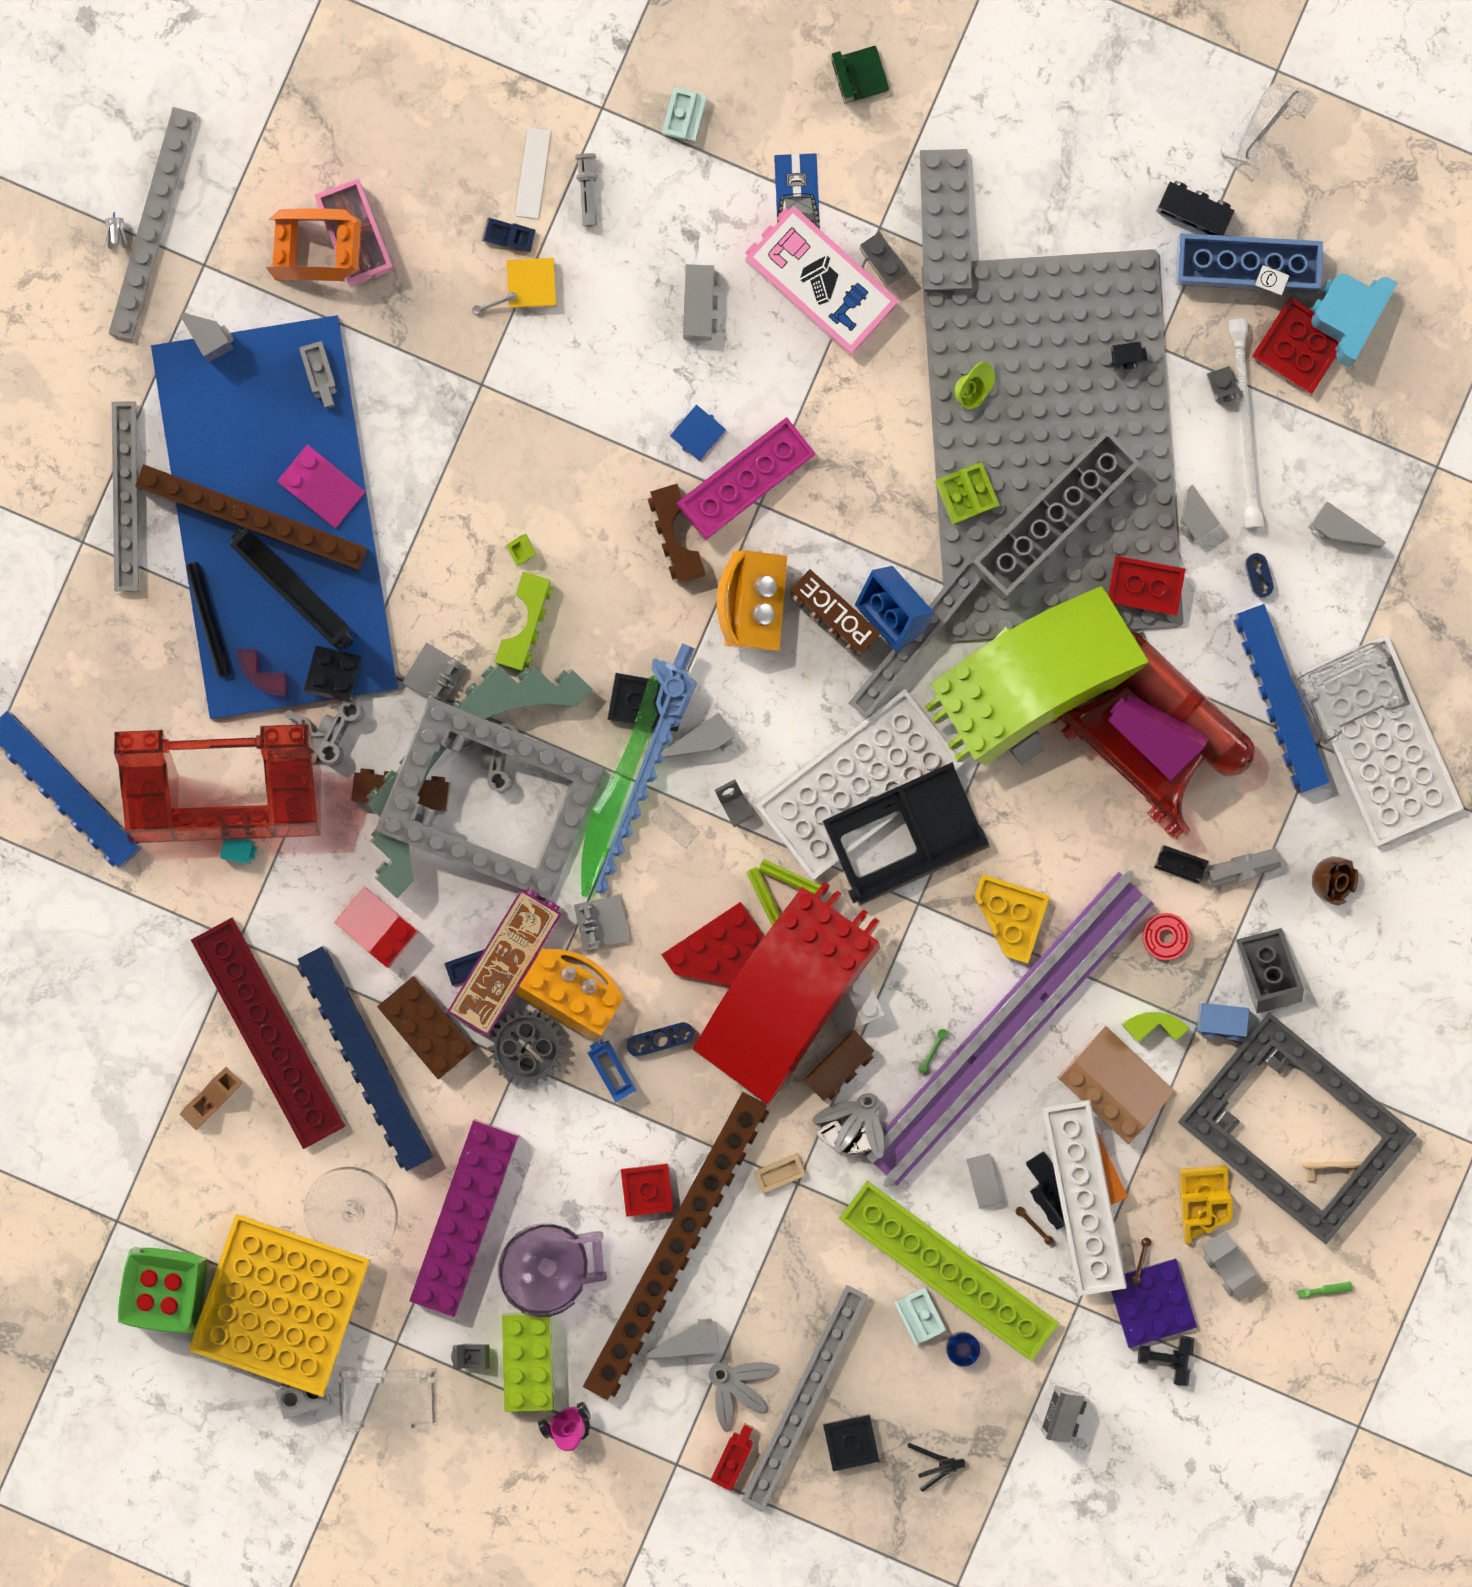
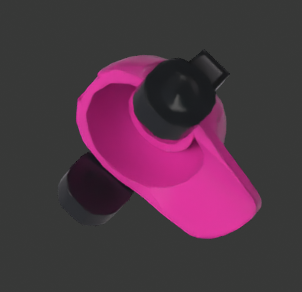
M580 1402L577 1404V1407H570L558 1412L551 1420V1425L543 1419L538 1422V1427L544 1438H552L559 1449L573 1451L579 1445L580 1440H584L589 1435V1419H591V1414L587 1405L584 1402Z

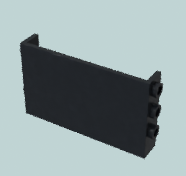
M245 528L243 531L238 529L231 536L232 542L229 545L332 646L342 651L343 649L346 650L355 641L354 638L357 634L256 535Z

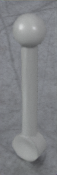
M509 292L507 296L483 306L475 305L472 308V312L475 315H480L485 309L508 300H516L517 295L515 292Z

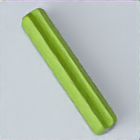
M763 860L760 864L759 871L799 890L801 887H804L814 895L821 887V885L768 860Z
M754 867L747 871V876L771 925H773L781 914L759 869Z

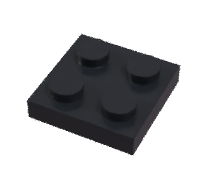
M315 646L304 692L351 703L362 656Z
M870 1414L823 1423L833 1472L880 1462Z

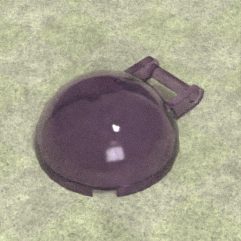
M537 1223L517 1232L507 1242L498 1263L500 1287L508 1302L523 1314L538 1318L561 1314L576 1304L574 1301L582 1292L584 1284L607 1280V1272L604 1271L601 1244V1240L604 1239L603 1232L594 1231L575 1234L569 1228L553 1223ZM592 1242L594 1272L587 1273L588 1260L583 1244Z

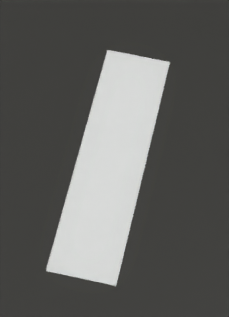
M527 128L515 216L539 218L550 130Z

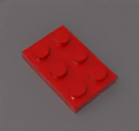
M1115 556L1108 595L1115 605L1177 616L1186 569Z

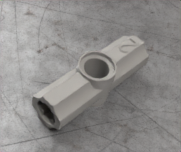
M1276 848L1255 854L1241 855L1231 858V861L1207 867V872L1211 885L1214 887L1235 880L1238 882L1256 877L1259 873L1269 872L1282 866L1279 853Z

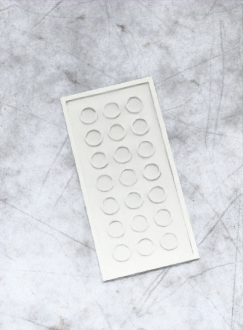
M1388 634L1299 672L1375 847L1464 809Z
M904 689L755 806L807 874L814 880L839 861L823 825V820L951 762L954 763L955 770L962 766L963 763L956 761L954 758L955 752L949 749L948 743L907 690ZM895 811L843 835L841 842L846 853L851 852L901 812Z

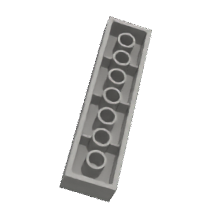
M1108 429L1105 430L969 565L1003 599L1140 462Z

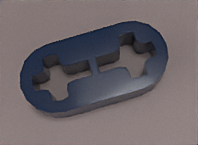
M1253 553L1246 559L1245 569L1253 594L1256 597L1265 598L1273 591V580L1265 556L1260 553ZM1253 558H1256L1257 561H1262V565L1259 566L1260 574H1257L1255 567L1250 566ZM1258 577L1262 578L1264 584L1269 585L1265 589L1266 593L1256 589V586L1260 583Z

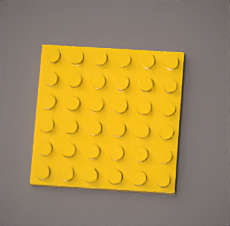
M235 1214L188 1351L324 1397L371 1259Z

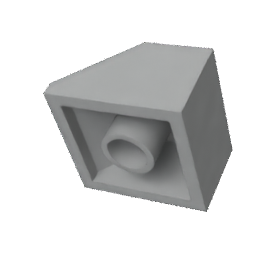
M187 313L180 315L202 355L209 363L234 349L231 342L235 340L225 325L220 326L217 321Z

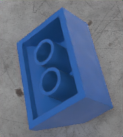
M893 566L872 570L855 603L857 609L881 632L880 635L895 652H900L922 634L934 615V611Z

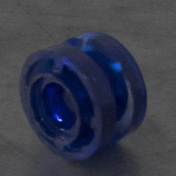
M960 1331L949 1337L946 1343V1353L955 1365L965 1367L972 1365L978 1359L980 1345L974 1335L969 1332ZM960 1343H967L970 1349L967 1354L960 1355L956 1352V1348Z

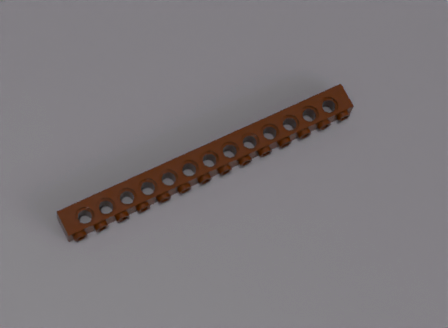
M742 1091L583 1384L585 1389L607 1401L610 1396H616L621 1387V1384L618 1383L621 1375L627 1376L633 1365L629 1362L633 1353L638 1355L644 1342L640 1341L645 1332L647 1334L651 1332L655 1321L652 1320L656 1311L661 1313L667 1300L663 1299L667 1290L673 1291L678 1282V1279L675 1278L678 1270L684 1271L690 1259L686 1255L690 1248L695 1250L701 1239L698 1236L699 1231L702 1227L706 1229L713 1217L709 1215L712 1207L718 1208L724 1197L721 1194L724 1185L730 1186L735 1177V1174L732 1173L735 1165L740 1166L747 1154L743 1152L747 1143L752 1145L758 1134L755 1131L759 1122L763 1124L770 1112L766 1110L768 1106L766 1103ZM742 1114H750L752 1116L753 1123L750 1126L743 1127L740 1125L739 1117ZM731 1135H738L741 1138L742 1142L739 1147L732 1148L728 1145L727 1140ZM720 1156H727L730 1160V1165L725 1169L719 1168L716 1164V1160ZM708 1177H715L718 1180L719 1185L716 1189L710 1190L705 1186V1180ZM704 1198L707 1201L706 1209L703 1211L696 1210L693 1205L695 1199ZM686 1219H692L696 1223V1228L691 1232L685 1231L682 1227V1223ZM674 1240H680L684 1243L685 1248L682 1252L676 1253L672 1251L671 1243ZM663 1261H669L673 1265V1270L668 1274L662 1273L659 1269V1265ZM652 1282H657L661 1285L662 1290L657 1295H653L648 1291V1285ZM641 1303H645L650 1307V1312L645 1316L639 1315L636 1307ZM629 1324H634L639 1329V1333L634 1337L628 1336L625 1332V1328ZM618 1345H622L627 1349V1355L623 1358H619L614 1354V1348ZM607 1366L613 1367L616 1375L611 1379H607L603 1376L602 1370Z

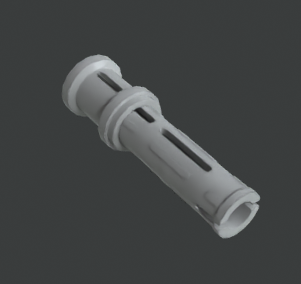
M596 154L575 155V159L578 160V175H576V179L580 182L582 226L593 227L598 225L594 181H597L598 174L595 173L594 164Z

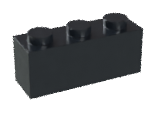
M1169 182L1158 205L1157 212L1208 235L1224 236L1235 211L1231 209L1230 204L1221 200L1215 202L1209 199V195L1197 190L1196 193L1187 189L1188 186L1182 182Z

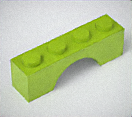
M522 572L516 595L527 607L528 620L526 626L518 635L501 640L495 659L496 664L518 671H523L524 667L529 668L533 654H529L531 645H536L540 633L536 631L538 622L543 623L547 609H544L543 606L546 599L550 600L554 586H550V579Z

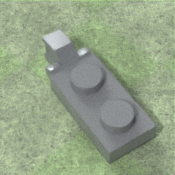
M319 341L300 347V353L313 394H315L316 399L322 398L326 409L335 407L331 394L337 393L336 385L323 342Z

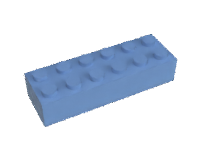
M1180 233L1177 240L1175 285L1266 290L1255 285L1262 265L1289 275L1284 291L1317 293L1321 289L1323 241Z

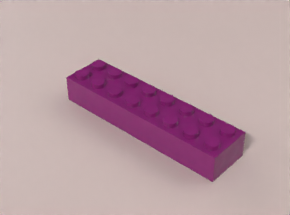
M477 1119L473 1120L409 1302L452 1317L456 1316L519 1134Z

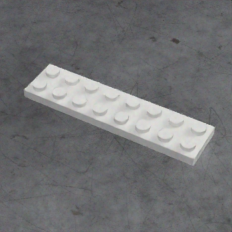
M1091 1100L1043 1107L1042 1110L1078 1294L1082 1296L1126 1289V1279Z

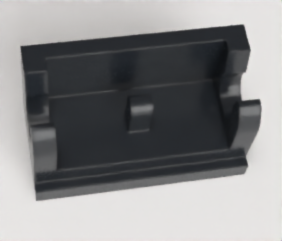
M1161 845L1154 868L1199 884L1203 879V873L1209 861L1169 846Z

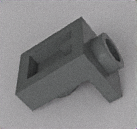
M1230 366L1206 374L1215 401L1222 399V402L1226 403L1236 399L1235 395L1240 392V389L1236 386Z

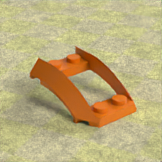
M316 208L279 209L268 219L275 221L273 267L266 268L276 281L318 280L345 282V277L348 274L353 275L358 270L361 221L356 216H352L349 210ZM298 221H338L335 268L296 266Z

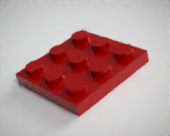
M1290 296L1251 357L1309 395H1312L1336 358V348L1339 342L1314 328L1311 321L1314 312Z

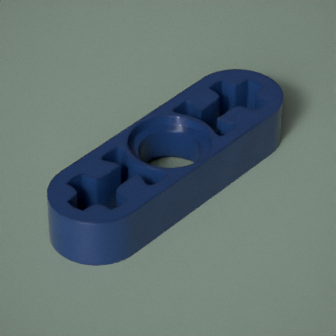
M681 1022L630 1037L627 1041V1050L633 1056H642L686 1044L692 1040L694 1030L689 1023ZM684 1026L686 1030H690L686 1040H683L681 1036L675 1037L676 1043L671 1044V1036L667 1031L668 1029L672 1028L673 1033L679 1032V1027ZM662 1032L667 1036V1043L664 1046H657L654 1043L653 1037L656 1033ZM650 1035L649 1040L653 1049L648 1050V1045L641 1047V1052L631 1049L634 1039L644 1042L647 1041L644 1036Z

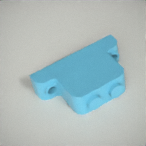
M1339 274L1333 281L1328 279L1321 291L1325 295L1322 300L1317 299L1311 309L1314 312L1311 321L1314 328L1339 342L1336 348V356L1340 363L1350 368L1355 362L1394 291L1397 282L1388 277H1382L1378 281L1374 280L1370 287L1347 274Z

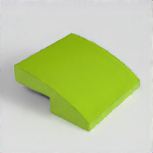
M982 462L935 480L952 525L1000 506Z

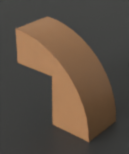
M225 1067L208 1083L199 1095L186 1105L180 1115L195 1130H198L243 1083Z

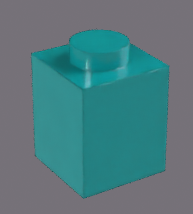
M224 835L220 858L251 864V860L256 859L258 846H254L255 841Z

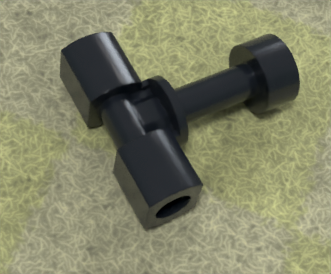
M1180 1335L1178 1350H1173L1172 1354L1150 1351V1346L1140 1345L1137 1363L1148 1365V1361L1169 1363L1170 1368L1175 1369L1173 1384L1188 1386L1190 1368H1188L1189 1356H1193L1195 1338Z

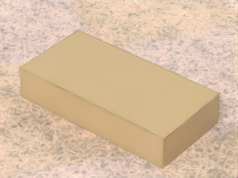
M797 1153L753 1171L762 1194L806 1176Z

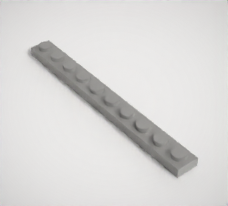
M176 107L172 108L108 334L133 341L197 116L194 112Z
M846 1284L742 1498L743 1502L764 1511L868 1297L867 1294Z

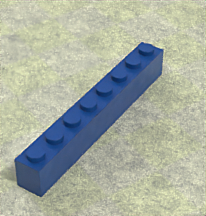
M1265 604L1237 613L1233 623L1237 633H1242L1244 642L1241 645L1245 655H1250L1252 664L1249 665L1254 678L1258 677L1260 683L1258 692L1262 701L1266 700L1269 709H1266V714L1269 722H1274L1277 731L1274 732L1277 744H1282L1285 753L1282 754L1285 766L1291 768L1293 776L1290 777L1294 790L1298 789L1299 793H1303L1330 783Z
M6 711L0 717V746L7 751L5 754L6 758L14 765L18 763L23 768L21 773L30 782L35 780L39 784V792L47 799L51 797L57 803L54 807L63 816L68 814L73 820L71 825L79 833L84 831L90 837L87 841L96 850L100 848L106 854L104 859L112 867L115 865L123 867L142 847L12 712Z

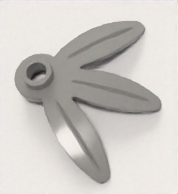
M865 1093L856 1102L850 1101L831 1105L813 1118V1123L824 1124L850 1116L843 1124L837 1136L835 1144L836 1153H841L849 1146L859 1132L863 1122H865L866 1136L873 1154L878 1159L883 1157L884 1135L876 1115L880 1108V1100L876 1095ZM866 1102H872L870 1105L864 1104Z
M719 1362L710 1368L709 1379L717 1386L715 1396L717 1418L725 1432L730 1431L733 1420L730 1392L747 1407L759 1412H766L767 1406L761 1397L740 1380H756L773 1375L778 1372L779 1368L777 1365L754 1362L731 1369L726 1363ZM718 1370L724 1371L725 1377L723 1379L717 1378L716 1372Z

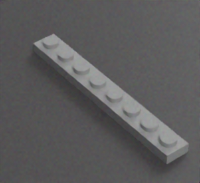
M112 402L114 591L134 592L139 591L138 488L135 487L138 479L137 402Z
M970 556L930 603L929 607L934 611V615L926 630L900 652H895L892 649L849 701L848 704L865 718L871 714L982 579L969 565L973 561Z

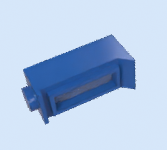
M600 1039L590 1045L591 1051L587 1052L615 1103L635 1092L636 1088L609 1040L604 1043Z

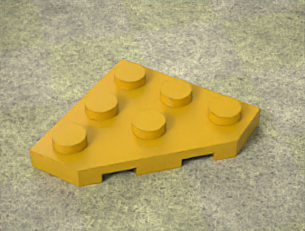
M981 874L974 897L1004 956L1028 964L1050 896Z

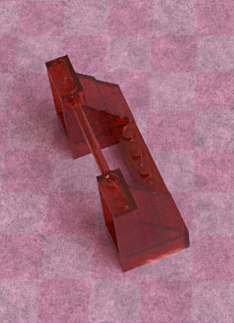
M309 724L260 726V735H256V738L169 741V739H166L163 730L114 732V756L119 768L125 832L130 843L321 836V769ZM256 747V749L261 750L264 761L267 805L178 808L179 775L170 750Z

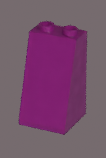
M1132 695L1126 700L1121 697L1109 711L1112 715L1108 721L1170 781L1205 747L1209 739L1205 734Z

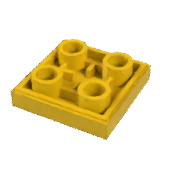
M554 258L507 260L508 293L515 292L517 295L516 300H509V308L557 306Z

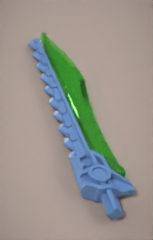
M682 643L673 664L663 660L659 661L657 658H654L652 661V671L655 675L648 678L644 697L625 752L606 789L592 809L588 822L581 861V895L583 897L589 895L603 856L606 857V861L595 886V892L604 894L609 889L606 876L613 875L617 871L614 857H620L625 852L622 839L629 838L633 834L630 821L636 820L641 816L638 802L645 801L649 797L646 784L648 782L652 783L657 779L654 765L661 764L665 760V757H662L660 754L663 751V745H669L673 742L670 728L677 727L681 723L680 718H683L697 686V682L689 675V671L686 670L695 648ZM660 683L661 687L656 701L660 718L611 847L608 848V842L657 716L653 702L659 687L658 684Z

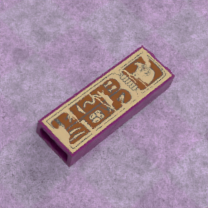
M530 888L527 891L520 890L447 1011L486 1036L490 1034L562 914L558 911L560 906L550 900L546 903L538 899L540 894Z

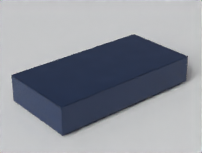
M484 949L444 963L452 985L466 981Z

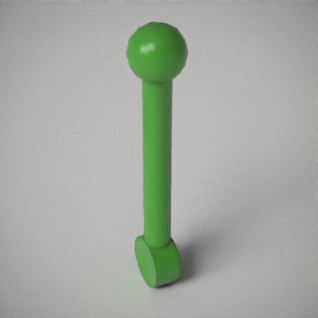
M945 1029L938 1031V1038L924 1064L919 1066L920 1073H927L928 1064L942 1039L947 1036Z

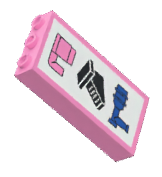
M793 206L790 210L785 208L777 217L779 222L774 227L770 225L762 233V241L758 245L753 243L745 254L748 256L745 258V262L851 357L898 305L899 300L796 207Z

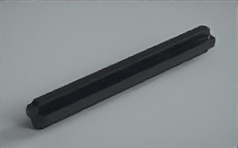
M191 562L186 565V570L215 670L219 677L230 674V670L198 562Z

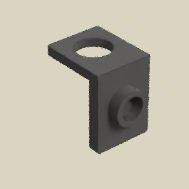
M735 779L714 790L733 827L754 817ZM734 788L731 793L722 795L727 789Z

